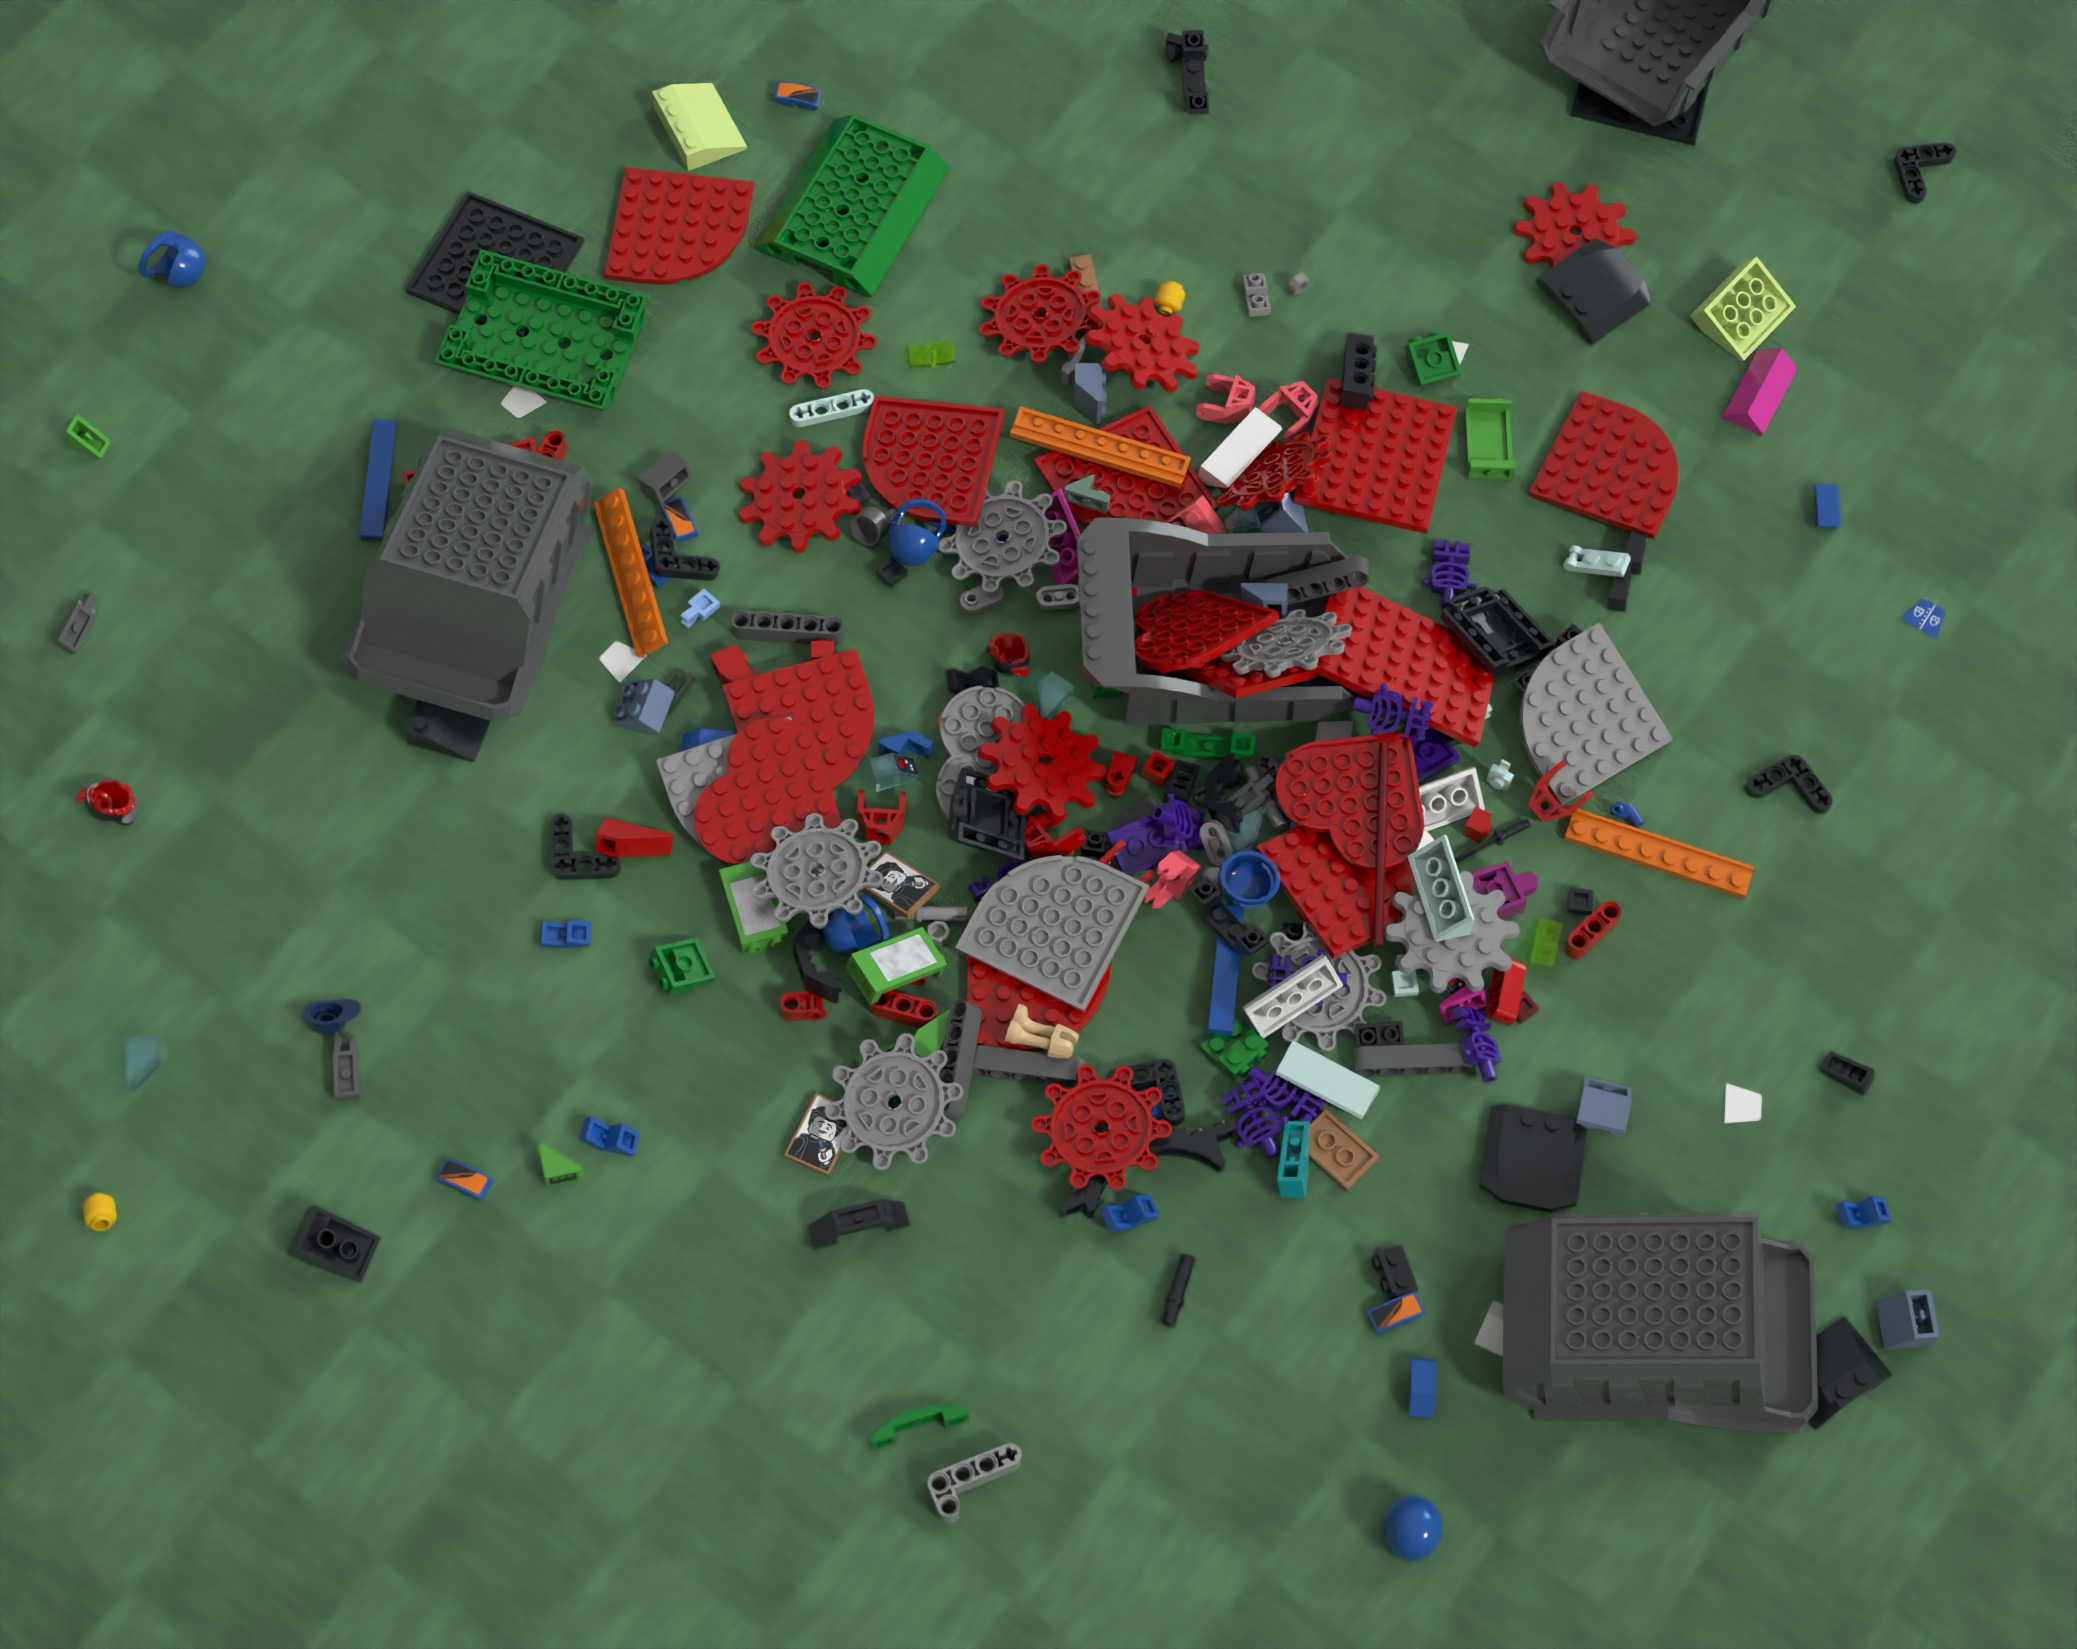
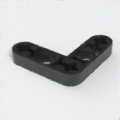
M1944 142L1903 147L1897 150L1894 164L1908 202L1919 204L1924 200L1927 190L1920 168L1951 163L1956 154V148L1952 144ZM1920 153H1927L1930 159L1922 158ZM1905 173H1913L1916 178L1909 179L1905 176Z
M657 518L652 522L650 542L653 569L657 575L668 578L712 581L717 578L720 571V564L717 560L709 557L675 555L671 523L663 518ZM660 528L664 532L663 536H660ZM657 545H665L668 550H660ZM687 564L691 566L693 570H685L681 567V565Z
M1790 755L1751 776L1745 786V791L1749 797L1759 799L1791 782L1809 807L1817 814L1827 813L1833 803L1831 794L1806 761L1799 755ZM1797 764L1799 767L1798 769H1796L1795 767L1791 768L1790 765ZM1772 772L1779 773L1781 780L1774 781L1770 778L1769 774ZM1763 780L1765 781V783L1761 786L1760 790L1758 788H1752L1753 784L1755 786H1758L1763 783ZM1810 780L1814 787L1807 789L1802 785V781ZM1818 799H1819L1820 801H1823V800H1824V801L1826 802L1825 805L1822 804V803H1821V804H1818V803H1817Z
M563 813L557 814L552 818L551 869L556 879H606L618 876L621 871L619 858L604 854L573 855V824L571 818ZM560 822H565L564 835H560ZM560 842H565L569 845L568 849L562 852L556 850L555 847ZM588 862L593 867L590 871L583 872L579 869L580 865ZM596 862L600 864V871H597ZM609 862L613 863L612 870H607ZM572 863H575L576 872L572 870ZM561 864H565L564 872L559 871Z
M1160 1059L1128 1066L1133 1072L1130 1084L1132 1089L1137 1090L1157 1086L1162 1092V1100L1160 1102L1165 1121L1169 1122L1171 1126L1182 1124L1186 1118L1174 1062L1169 1059ZM1117 1068L1108 1072L1106 1080L1113 1077ZM1162 1068H1167L1169 1080L1165 1081ZM1144 1071L1148 1074V1077L1143 1081H1139L1135 1078V1074ZM1166 1088H1174L1177 1091L1172 1097H1167L1163 1094ZM1175 1104L1177 1117H1173L1171 1114L1170 1105Z

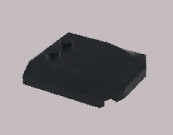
M1597 238L1582 246L1536 279V283L1549 298L1553 296L1578 324L1577 330L1591 346L1645 309L1651 302L1645 279L1618 248Z
M1481 587L1452 597L1440 616V619L1494 676L1540 660L1555 646L1553 640L1505 589H1500L1499 592H1491L1489 588Z
M1509 1104L1492 1105L1479 1187L1482 1190L1486 1189L1501 1203L1524 1208L1554 1212L1558 1211L1559 1208L1576 1206L1588 1128L1577 1124L1576 1117Z

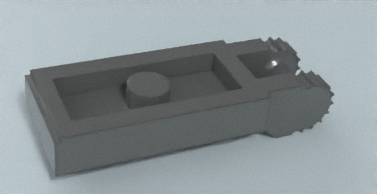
M355 1034L349 1035L350 1050L342 1051V1039L340 1036H334L333 1076L334 1098L336 1101L360 1099L359 1055Z

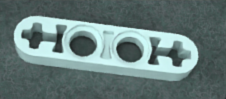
M863 389L797 404L789 411L790 422L796 427H804L865 413L871 410L874 395L869 390ZM862 398H865V400L867 401V403H863V401H861V399H862ZM845 402L849 406L847 409L841 410L837 408V404ZM818 407H824L827 409V412L820 415L815 410ZM800 413L803 418H798L796 414Z

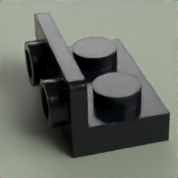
M1402 1244L1384 1250L1381 1247L1375 1248L1371 1262L1374 1270L1380 1273V1287L1384 1294L1387 1293L1389 1300L1391 1301L1412 1292L1418 1293L1419 1288Z

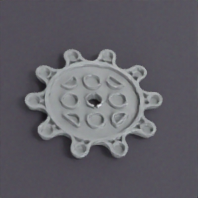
M1019 481L1009 482L1004 493L999 496L990 495L986 489L977 527L955 525V534L942 538L939 541L938 549L942 553L957 554L960 557L958 564L952 569V576L958 581H963L971 575L982 576V589L987 594L996 593L999 584L1005 579H1014L1020 587L1024 589L1030 588L1034 582L1031 573L1033 567L1040 564L1054 567L1060 560L1059 553L1051 549L1048 543L1053 538L1063 536L1067 530V525L1062 520L1052 521L1045 517V512L1053 503L1052 497L1044 493L1033 500H1026L1022 497L1023 487ZM1000 535L1009 536L1005 543L1004 541H998L997 538Z
M1298 609L1291 611L1286 618L1274 622L1269 628L1254 634L1252 638L1239 643L1237 647L1222 653L1220 658L1223 662L1236 661L1233 663V669L1237 674L1264 669L1266 675L1273 678L1279 676L1287 668L1295 666L1302 667L1305 670H1312L1317 667L1320 656L1339 655L1344 652L1345 643L1339 641V639L1349 637L1352 626L1349 624L1334 626L1337 620V614L1334 612H1327L1318 617L1310 618L1306 617L1305 610Z
M812 813L806 817L805 828L800 832H790L784 826H777L771 831V837L777 844L776 849L771 853H755L750 859V863L755 869L764 871L767 874L764 881L752 887V895L757 900L778 899L779 905L774 911V916L781 923L788 922L798 913H806L810 916L811 924L817 929H822L828 922V914L836 909H843L853 916L860 914L863 903L857 897V893L864 888H878L881 886L883 875L878 871L870 870L866 865L868 861L879 856L881 845L877 841L856 842L854 835L858 830V823L854 819H846L837 828L829 829L824 826L823 818L820 814ZM820 868L823 871L817 877L811 873L812 870Z
M1462 871L1459 874L1475 919L1470 935L1437 942L1434 940L1420 895L1410 896L1404 892H1398L1392 897V904L1402 912L1403 920L1398 924L1386 926L1383 936L1388 941L1401 942L1406 947V954L1397 963L1399 971L1409 974L1418 968L1425 969L1430 974L1429 987L1435 993L1444 992L1448 982L1453 978L1463 980L1471 992H1479L1484 987V980L1481 975L1484 968L1493 967L1505 972L1512 966L1511 958L1501 950L1500 944L1506 939L1517 938L1520 934V928L1517 923L1504 921L1497 916V910L1505 903V895L1500 890H1494L1486 895L1478 894L1473 890L1474 878L1468 871Z
M1306 922L1303 924V936L1299 940H1290L1281 932H1275L1271 935L1269 940L1271 946L1275 949L1277 955L1282 956L1280 966H1284L1286 954L1291 955V971H1297L1305 957H1318L1317 952L1323 950L1335 972L1347 973L1346 988H1339L1322 1000V1006L1318 1007L1315 1004L1285 1024L1282 1030V1037L1286 1042H1296L1302 1033L1311 1032L1317 1037L1318 1045L1323 1051H1331L1336 1045L1335 1036L1337 1031L1347 1029L1355 1036L1354 1025L1367 1024L1362 1017L1363 1009L1367 1006L1382 1007L1386 1003L1385 993L1372 988L1368 982L1369 975L1378 971L1381 967L1382 962L1377 955L1370 954L1361 957L1356 955L1354 951H1350L1332 960ZM1256 963L1252 968L1253 976L1256 979L1265 981L1269 985L1267 977L1272 976V973L1268 972L1267 968L1270 966V963ZM1277 973V976L1284 977V974Z
M908 1033L900 1035L895 1048L889 1052L881 1051L877 1043L872 1039L864 1040L860 1045V1052L863 1057L862 1064L855 1069L840 1065L832 1073L833 1079L844 1087L845 1094L841 1100L831 1102L826 1106L825 1115L828 1119H841L848 1123L849 1130L842 1138L840 1147L845 1153H853L859 1147L865 1145L871 1147L874 1151L873 1165L878 1170H886L891 1164L893 1155L899 1151L908 1153L913 1163L923 1164L929 1156L925 1145L929 1136L936 1134L944 1138H950L956 1132L954 1122L947 1119L944 1115V1107L947 1103L962 1098L963 1088L958 1083L948 1084L940 1080V1070L946 1065L948 1060L946 1053L942 1050H935L927 1057H918L914 1052L915 1039ZM893 1096H898L901 1098V1104L897 1108H890L888 1105L889 1099Z

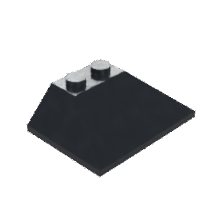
M962 767L950 800L948 838L957 843L1022 863L1024 861L1026 814L1019 815L1013 810L1015 795L1008 789L996 792L989 790L986 787V779L989 775Z
M1843 1316L1816 1335L1818 1410L1808 1421L1815 1431L1833 1419L1841 1409L1871 1388L1872 1390L1893 1376L1846 1316Z

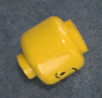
M1167 281L1159 286L1154 303L1159 308L1160 313L1171 315L1181 310L1186 296L1182 285L1173 281Z
M95 1193L84 1201L82 1205L83 1216L87 1227L95 1231H105L116 1222L115 1200L111 1196Z

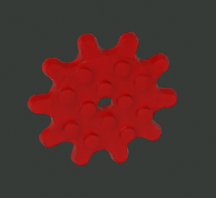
M1556 182L1551 186L1550 193L1552 198L1550 200H1540L1535 196L1527 197L1524 200L1523 206L1532 214V220L1519 221L1513 226V233L1516 236L1528 238L1532 243V247L1523 253L1524 262L1535 264L1539 261H1545L1551 268L1594 238L1616 248L1621 245H1633L1636 242V235L1633 230L1621 228L1617 224V221L1626 214L1624 204L1618 202L1613 205H1603L1598 201V187L1593 184L1588 185L1581 194H1572L1568 192L1562 182ZM1573 228L1581 232V234L1574 235L1570 233V230Z
M1040 264L1034 268L1033 276L1028 280H1020L1014 274H1007L1001 279L1006 292L999 297L987 296L981 300L982 308L987 312L995 314L991 321L985 322L980 326V333L985 338H1004L1003 343L999 346V353L1004 358H1011L1018 351L1025 350L1031 352V360L1035 364L1041 365L1045 363L1047 353L1057 348L1063 349L1070 355H1074L1080 348V343L1075 336L1080 332L1099 329L1097 324L1088 319L1086 311L1100 302L1101 294L1097 290L1079 291L1076 287L1079 285L1082 276L1076 270L1069 271L1062 278H1053L1050 275L1049 267L1045 264ZM1042 313L1045 314V318L1037 317L1036 315Z
M802 282L797 286L798 294L796 299L792 301L783 300L777 295L770 296L767 299V306L774 313L773 318L769 321H756L751 326V331L755 336L768 340L767 347L758 351L756 358L761 365L765 366L772 363L782 364L784 370L781 374V380L785 385H793L799 377L811 376L814 378L815 384L819 389L826 390L831 385V374L833 372L844 371L850 376L859 375L862 365L856 360L855 353L861 350H873L877 345V339L874 335L865 334L860 330V325L871 317V310L868 307L860 306L855 309L846 307L844 300L847 296V291L841 286L834 287L826 296H818L815 294L813 286L808 282ZM814 333L820 336V338L812 341L808 337Z
M1113 294L1107 299L1111 311L1103 310L1097 306H1093L1087 311L1088 319L1097 324L1099 330L1088 331L1084 335V340L1087 344L1100 347L1105 351L1106 357L1100 362L1101 367L1105 371L1113 372L1116 369H1122L1130 375V384L1135 389L1142 390L1146 386V381L1154 380L1169 393H1173L1177 389V381L1174 375H1181L1190 380L1197 377V367L1190 363L1186 356H1196L1199 353V343L1181 336L1179 330L1183 326V319L1175 314L1170 317L1161 316L1155 311L1154 302L1151 298L1144 297L1139 300L1138 306H1132L1121 295Z
M1302 432L1286 444L1279 445L1278 441H1271L1263 449V452L1251 462L1228 488L1216 487L1220 492L1225 493L1217 499L1218 504L1222 507H1228L1237 502L1238 508L1242 511H1247L1261 500L1264 502L1270 500L1279 502L1285 497V493L1293 491L1297 487L1296 485L1311 483L1315 479L1314 470L1316 467L1332 460V451L1326 449L1330 445L1329 435H1323L1310 441L1309 432Z
M798 440L794 443L793 452L788 457L781 459L771 452H765L760 459L765 472L760 477H746L740 482V491L751 495L754 500L750 505L740 510L739 520L743 524L760 522L763 525V529L758 536V542L764 547L772 545L780 537H786L791 542L790 546L793 552L803 553L807 549L808 539L813 535L819 534L827 541H836L841 535L839 528L836 526L837 518L841 515H857L861 511L860 502L847 496L848 489L860 483L862 479L861 473L856 469L838 470L837 463L842 458V453L834 446L829 447L823 454L814 456L810 454L808 443ZM799 490L805 493L800 499L794 498L795 494L799 493Z
M1028 704L1022 707L1020 711V723H1011L1001 716L991 721V729L998 735L999 742L996 744L984 743L977 750L978 756L995 764L997 770L995 774L986 779V787L995 792L1002 789L1012 791L1015 795L1013 810L1017 814L1025 815L1032 806L1041 805L1046 808L1050 819L1060 822L1066 816L1064 805L1067 802H1075L1085 809H1091L1095 805V797L1087 788V784L1091 781H1105L1108 773L1107 768L1094 763L1088 756L1089 753L1098 748V737L1094 734L1086 736L1074 734L1070 729L1072 717L1069 712L1062 711L1056 715L1054 720H1045L1039 716L1034 705ZM1038 758L1049 760V765L1041 764Z
M1082 1065L1077 1070L1078 1084L1074 1088L1065 1089L1061 1085L1053 1083L1045 1089L1046 1097L1054 1104V1111L1047 1116H1036L1031 1121V1128L1034 1132L1048 1135L1052 1139L1051 1146L1041 1153L1040 1161L1048 1168L1061 1163L1070 1165L1072 1174L1069 1181L1070 1185L1075 1189H1083L1093 1176H1103L1112 1190L1120 1191L1126 1185L1125 1171L1129 1167L1138 1166L1145 1171L1151 1172L1158 1166V1158L1149 1150V1144L1155 1139H1165L1172 1133V1126L1169 1122L1156 1120L1151 1115L1152 1108L1162 1100V1092L1156 1087L1148 1088L1142 1092L1133 1090L1130 1085L1133 1072L1128 1066H1120L1116 1069L1112 1078L1102 1080L1097 1077L1095 1069L1091 1065ZM1098 1124H1105L1108 1126V1132L1096 1133L1095 1127Z

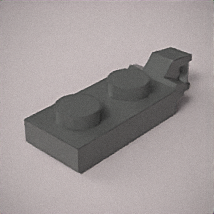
M90 592L84 594L81 600H76L54 640V643L72 655L77 653L96 617L95 610L92 609L98 599L96 595Z
M1267 774L1261 780L1259 778L1255 781L1251 780L1227 801H1234L1236 808L1241 809L1244 819L1270 797V792L1275 789L1276 780L1271 774Z

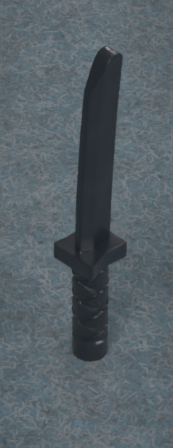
M1524 819L1502 831L1499 828L1494 830L1493 838L1455 857V862L1458 863L1496 842L1499 846L1503 845L1505 839L1531 827L1529 820Z

